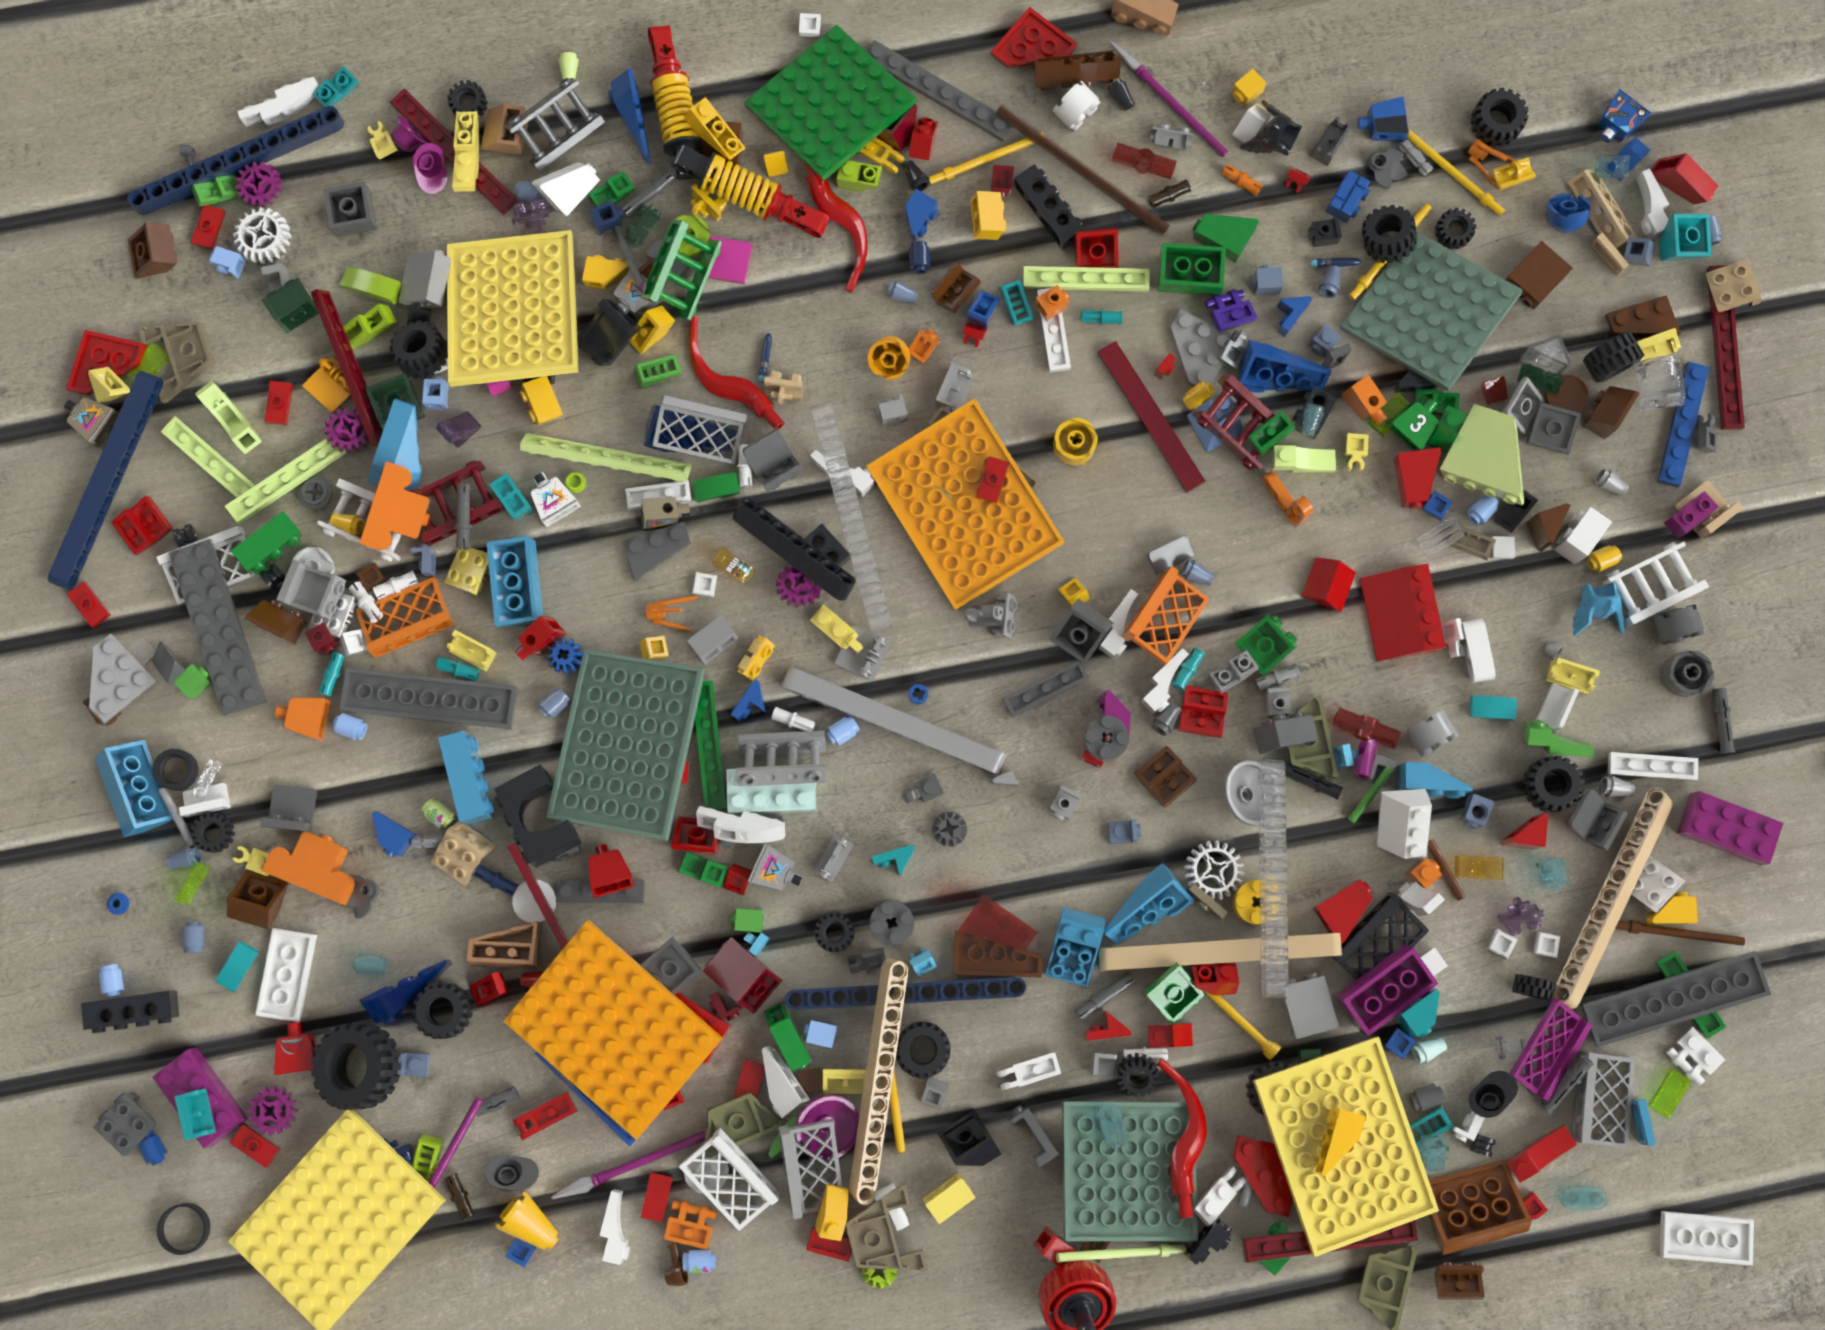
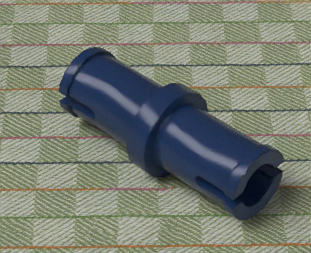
M481 864L473 876L490 884L491 888H497L513 897L519 884L503 877L502 873H495Z

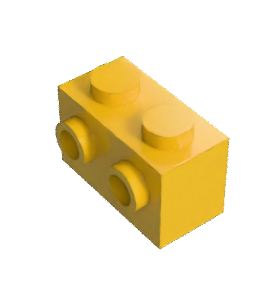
M977 191L970 200L974 239L998 240L1006 230V221L1003 219L1004 202L1001 200V192Z
M547 376L522 384V390L519 391L524 403H528L530 408L528 415L532 423L535 422L537 426L561 418L563 413Z

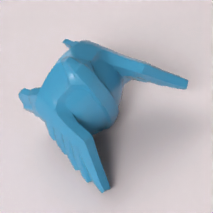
M1612 583L1607 586L1593 588L1590 584L1581 586L1582 602H1580L1573 617V635L1577 636L1592 623V617L1601 620L1606 619L1613 613L1620 633L1625 634L1621 597L1618 595L1616 584Z

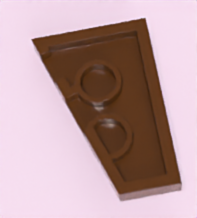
M1667 295L1612 311L1605 315L1612 335L1631 332L1636 336L1638 334H1651L1653 336L1676 328L1677 336L1681 334Z

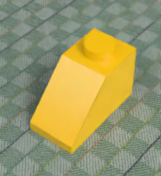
M663 306L647 310L637 323L641 328L631 339L630 343L640 354H643L667 334L675 320Z
M1675 892L1674 897H1671L1657 913L1653 911L1648 916L1646 924L1698 923L1696 896H1688V892Z
M826 1185L815 1223L820 1238L841 1241L847 1221L848 1188Z

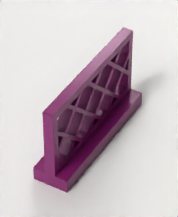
M1554 997L1509 1074L1524 1085L1530 1093L1549 1101L1593 1025L1578 1016L1561 1000ZM1559 1007V1016L1555 1017V1012ZM1559 1023V1030L1555 1032V1024ZM1548 1027V1035L1543 1037V1032ZM1548 1042V1049L1544 1051L1543 1043ZM1537 1046V1054L1532 1056V1051ZM1537 1061V1068L1532 1070V1062ZM1525 1066V1073L1519 1075L1521 1069Z

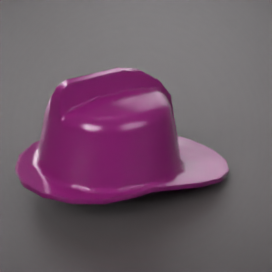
M397 115L398 123L391 133V138L400 149L411 152L421 145L429 143L419 135L408 121Z
M425 143L421 145L412 156V166L415 171L416 181L423 191L429 194H436L445 187L447 182L444 154L436 144Z

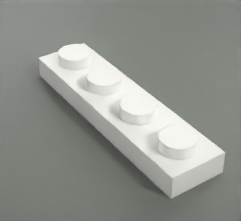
M1051 288L1037 290V297ZM1062 312L1047 322L1040 313L1049 372L1070 370L1071 365Z
M1610 752L1608 753V775L1696 781L1698 780V758Z

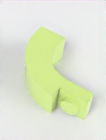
M213 381L195 393L244 454L262 442L240 410Z

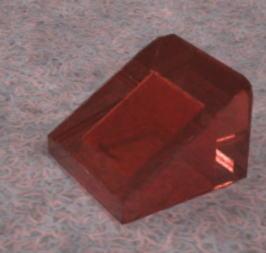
M1504 376L1486 380L1480 385L1487 405L1508 399Z

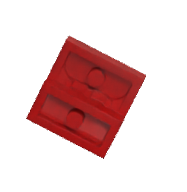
M144 496L131 509L123 510L111 522L134 555H139L149 549L173 530L171 524L150 496Z
M1186 685L1178 731L1221 738L1227 710L1228 693L1223 692L1220 694L1215 690Z

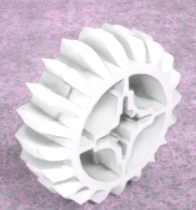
M260 207L258 212L252 209V214L250 215L244 212L246 218L244 220L238 218L240 225L234 226L235 230L238 231L233 233V237L236 239L234 244L238 247V252L243 254L245 259H251L253 263L259 261L261 264H265L266 259L273 263V257L280 259L279 253H286L284 246H290L288 239L292 238L289 233L290 227L285 218H282L278 212H273L269 208L265 211L264 208ZM272 224L276 225V236L272 234ZM248 236H251L253 238L252 248L249 247Z
M1207 841L1206 849L1202 844H1199L1198 849L1200 852L1194 849L1191 851L1195 858L1187 857L1186 860L1192 863V865L1184 866V869L1191 870V873L1185 874V878L1192 877L1193 881L1188 883V886L1197 884L1199 888L1205 891V894L1209 893V896L1213 899L1216 894L1218 900L1223 899L1222 892L1229 897L1231 896L1229 888L1234 892L1238 890L1234 883H1242V880L1238 879L1237 876H1243L1244 872L1238 871L1237 868L1243 867L1244 864L1236 863L1235 860L1240 859L1241 856L1236 855L1233 857L1231 855L1235 851L1234 848H1231L1228 852L1226 851L1227 843H1224L1219 848V841L1214 842V847H1212L1210 841ZM1208 853L1221 854L1227 860L1218 863ZM1201 857H1203L1206 866L1205 871L1198 876L1197 865ZM1211 865H1214V867L1223 865L1217 871L1218 876H1215V874L1205 876V874L1209 873L1212 869ZM1228 866H1231V877L1226 884L1223 871ZM1211 878L1216 884L1218 883L1220 888L1207 887L1202 881Z

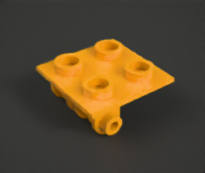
M331 356L329 359L323 357L319 360L320 368L302 386L333 414L351 393L338 361Z

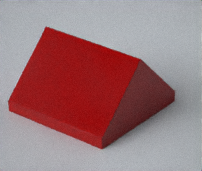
M1118 228L1076 232L1074 238L1076 267L1119 268Z
M1316 557L1301 597L1342 612L1356 572L1340 560Z
M1547 813L1532 816L1500 841V844L1502 846L1530 850L1546 847Z
M678 817L671 849L718 855L720 839L714 838V830L697 826V818Z

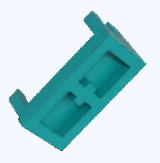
M507 473L489 484L513 519L516 518L517 521H521L524 514L531 515L535 512Z
M207 1089L174 1096L184 1141L216 1133Z

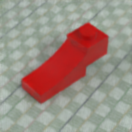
M1565 1124L1525 1146L1526 1149L1507 1159V1165L1519 1183L1539 1173L1542 1168L1565 1152L1577 1146V1142Z

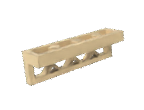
M1596 168L1583 170L1568 181L1577 199L1578 195L1583 196L1591 203L1589 219L1599 235L1603 233L1616 249L1627 243L1628 237L1637 238Z

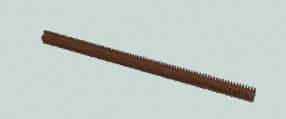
M1004 105L997 109L996 115L1006 123L1013 126V128L1015 127V129L1038 144V146L1040 145L1042 149L1046 150L1056 159L1061 160L1071 170L1080 176L1082 175L1084 179L1103 191V193L1105 192L1107 196L1109 195L1121 206L1126 207L1136 217L1145 221V223L1147 222L1149 226L1153 227L1161 235L1166 233L1169 224H1165L1163 220L1160 222L1161 218L1159 219L1157 215L1154 217L1155 214L1151 211L1148 212L1149 209H1144V206L1142 207L1140 203L1137 205L1138 201L1131 200L1132 197H1127L1128 194L1125 195V192H1121V189L1119 190L1118 188L1116 190L1117 186L1114 188L1115 185L1113 183L1110 185L1111 182L1108 183L1107 179L1104 180V177H1099L1100 174L1098 175L1096 171L1093 173L1094 170H1089L1090 167L1087 168L1088 165L1085 166L1083 162H1078L1079 159L1076 161L1077 157L1075 158L1074 156L1072 158L1073 154L1070 156L1071 153H1066L1067 150H1061L1062 147L1060 148V145L1058 146L1057 144L1055 146L1056 142L1054 143L1053 141L1051 143L1052 139L1049 141L1050 138L1048 136L1045 138L1046 135H1040L1041 132L1039 133L1037 129L1034 130L1035 127L1033 128L1032 126L1030 128L1031 124L1028 126L1029 123L1027 121L1024 123L1025 120H1019V115L1015 117L1016 114L1013 115L1014 112H1009L1010 109L1007 111L1005 109L1006 106L1003 108Z

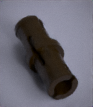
M1185 179L1175 185L1164 187L1160 192L1149 195L1148 201L1152 208H1156L1163 203L1173 202L1175 198L1191 192V186L1188 180Z
M455 1173L445 1178L444 1181L452 1196L450 1199L452 1202H455L461 1219L464 1220L474 1215L475 1211H473L467 1197L468 1192L467 1190L464 1191L458 1174Z

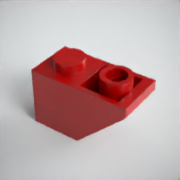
M928 117L917 119L912 132L909 157L929 161L936 136L937 121H933V119Z
M1236 962L1192 965L1195 988L1214 996L1237 993L1239 977Z

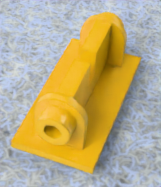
M759 635L747 650L753 654L752 657L744 655L737 666L739 668L737 672L753 682L755 677L760 674L767 658L771 656L775 645L766 637L764 638Z

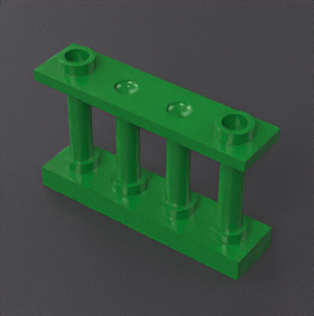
M672 219L640 298L657 303L658 299H661L680 309L677 317L691 320L692 316L696 313L698 301L715 259L720 254L722 242L708 240L706 243L687 233L688 223ZM683 240L704 251L700 262L679 252V247ZM674 260L696 270L692 282L671 272ZM667 279L688 290L684 301L663 291Z

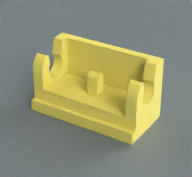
M1676 328L1637 341L1644 353V357L1635 365L1639 366L1677 352L1681 345Z
M454 630L452 633L453 641L447 644L448 652L487 672L497 653L491 648Z
M1556 658L1551 661L1546 682L1556 683L1571 690L1576 688L1580 693L1589 694L1595 688L1593 682L1599 677L1600 671L1565 659Z
M823 1069V1094H863L866 1069Z
M958 1172L924 1197L923 1201L938 1224H941L976 1197Z

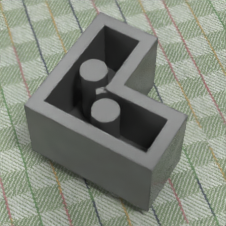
M1303 713L1292 714L1290 719H1285L1284 716L1275 717L1269 721L1261 722V727L1253 729L1259 755L1309 744L1318 740L1313 716H1303Z

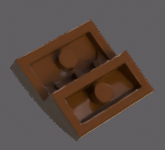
M1165 746L1134 773L1164 809L1197 782V778L1184 766L1182 760L1168 746Z

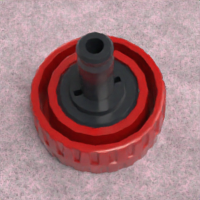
M1087 1261L1063 1263L1051 1270L1044 1277L1039 1287L1038 1299L1040 1310L1050 1330H1103L1114 1317L1117 1300L1113 1285L1108 1274L1094 1263Z

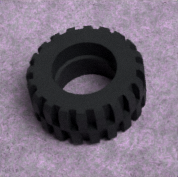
M353 1023L342 1024L340 1027L331 1029L329 1031L330 1034H325L320 1041L322 1043L317 1044L314 1050L316 1055L312 1057L311 1064H314L313 1070H311V1077L315 1078L313 1084L315 1089L320 1090L319 1096L322 1100H327L328 1105L337 1107L340 1110H361L373 1108L378 1103H383L388 1098L387 1094L393 1093L395 1090L393 1085L398 1083L400 1075H397L398 1070H401V1063H398V1057H401L400 1051L395 1049L397 1043L394 1038H389L390 1034L386 1030H381L377 1025ZM356 1046L363 1051L367 1063L364 1079L357 1087L350 1082L346 1072L347 1058Z

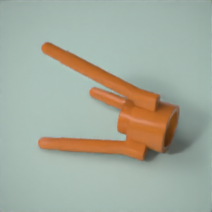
M1477 139L1468 151V154L1471 155L1469 160L1478 167L1493 186H1496V182L1478 160L1481 159L1483 161L1488 153L1503 161L1514 162L1517 160L1487 146Z
M694 595L648 603L646 606L647 620H653L654 625H664L691 632L689 627L661 620V618L665 619L666 612L682 611L680 607L666 608L665 605L696 600L698 596Z

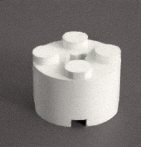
M1080 81L1079 84L1077 83L1061 99L1062 104L1060 106L1056 105L1052 112L1069 129L1075 132L1083 124L1082 121L1086 118V115L1090 117L1098 109L1097 106L1101 102L1086 84Z

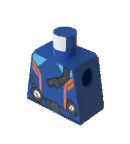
M1619 89L1611 99L1598 123L1604 129L1599 135L1600 139L1606 143H1610L1613 138L1623 141L1644 123L1651 112Z

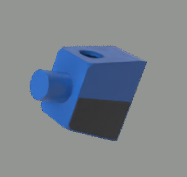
M1404 96L1371 105L1367 112V117H1359L1357 119L1358 130L1369 129L1370 138L1373 141H1405L1409 135Z

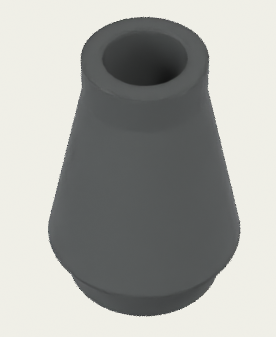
M1170 703L1153 720L1152 728L1160 735L1167 736L1173 730L1178 715L1181 712L1180 707Z

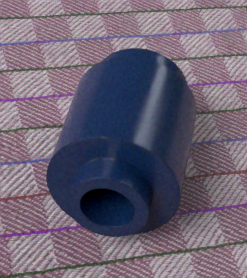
M914 241L909 248L910 270L916 274L926 273V270L930 269V248L925 241Z

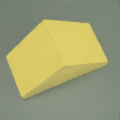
M109 367L88 370L98 403L119 399L130 392V388Z

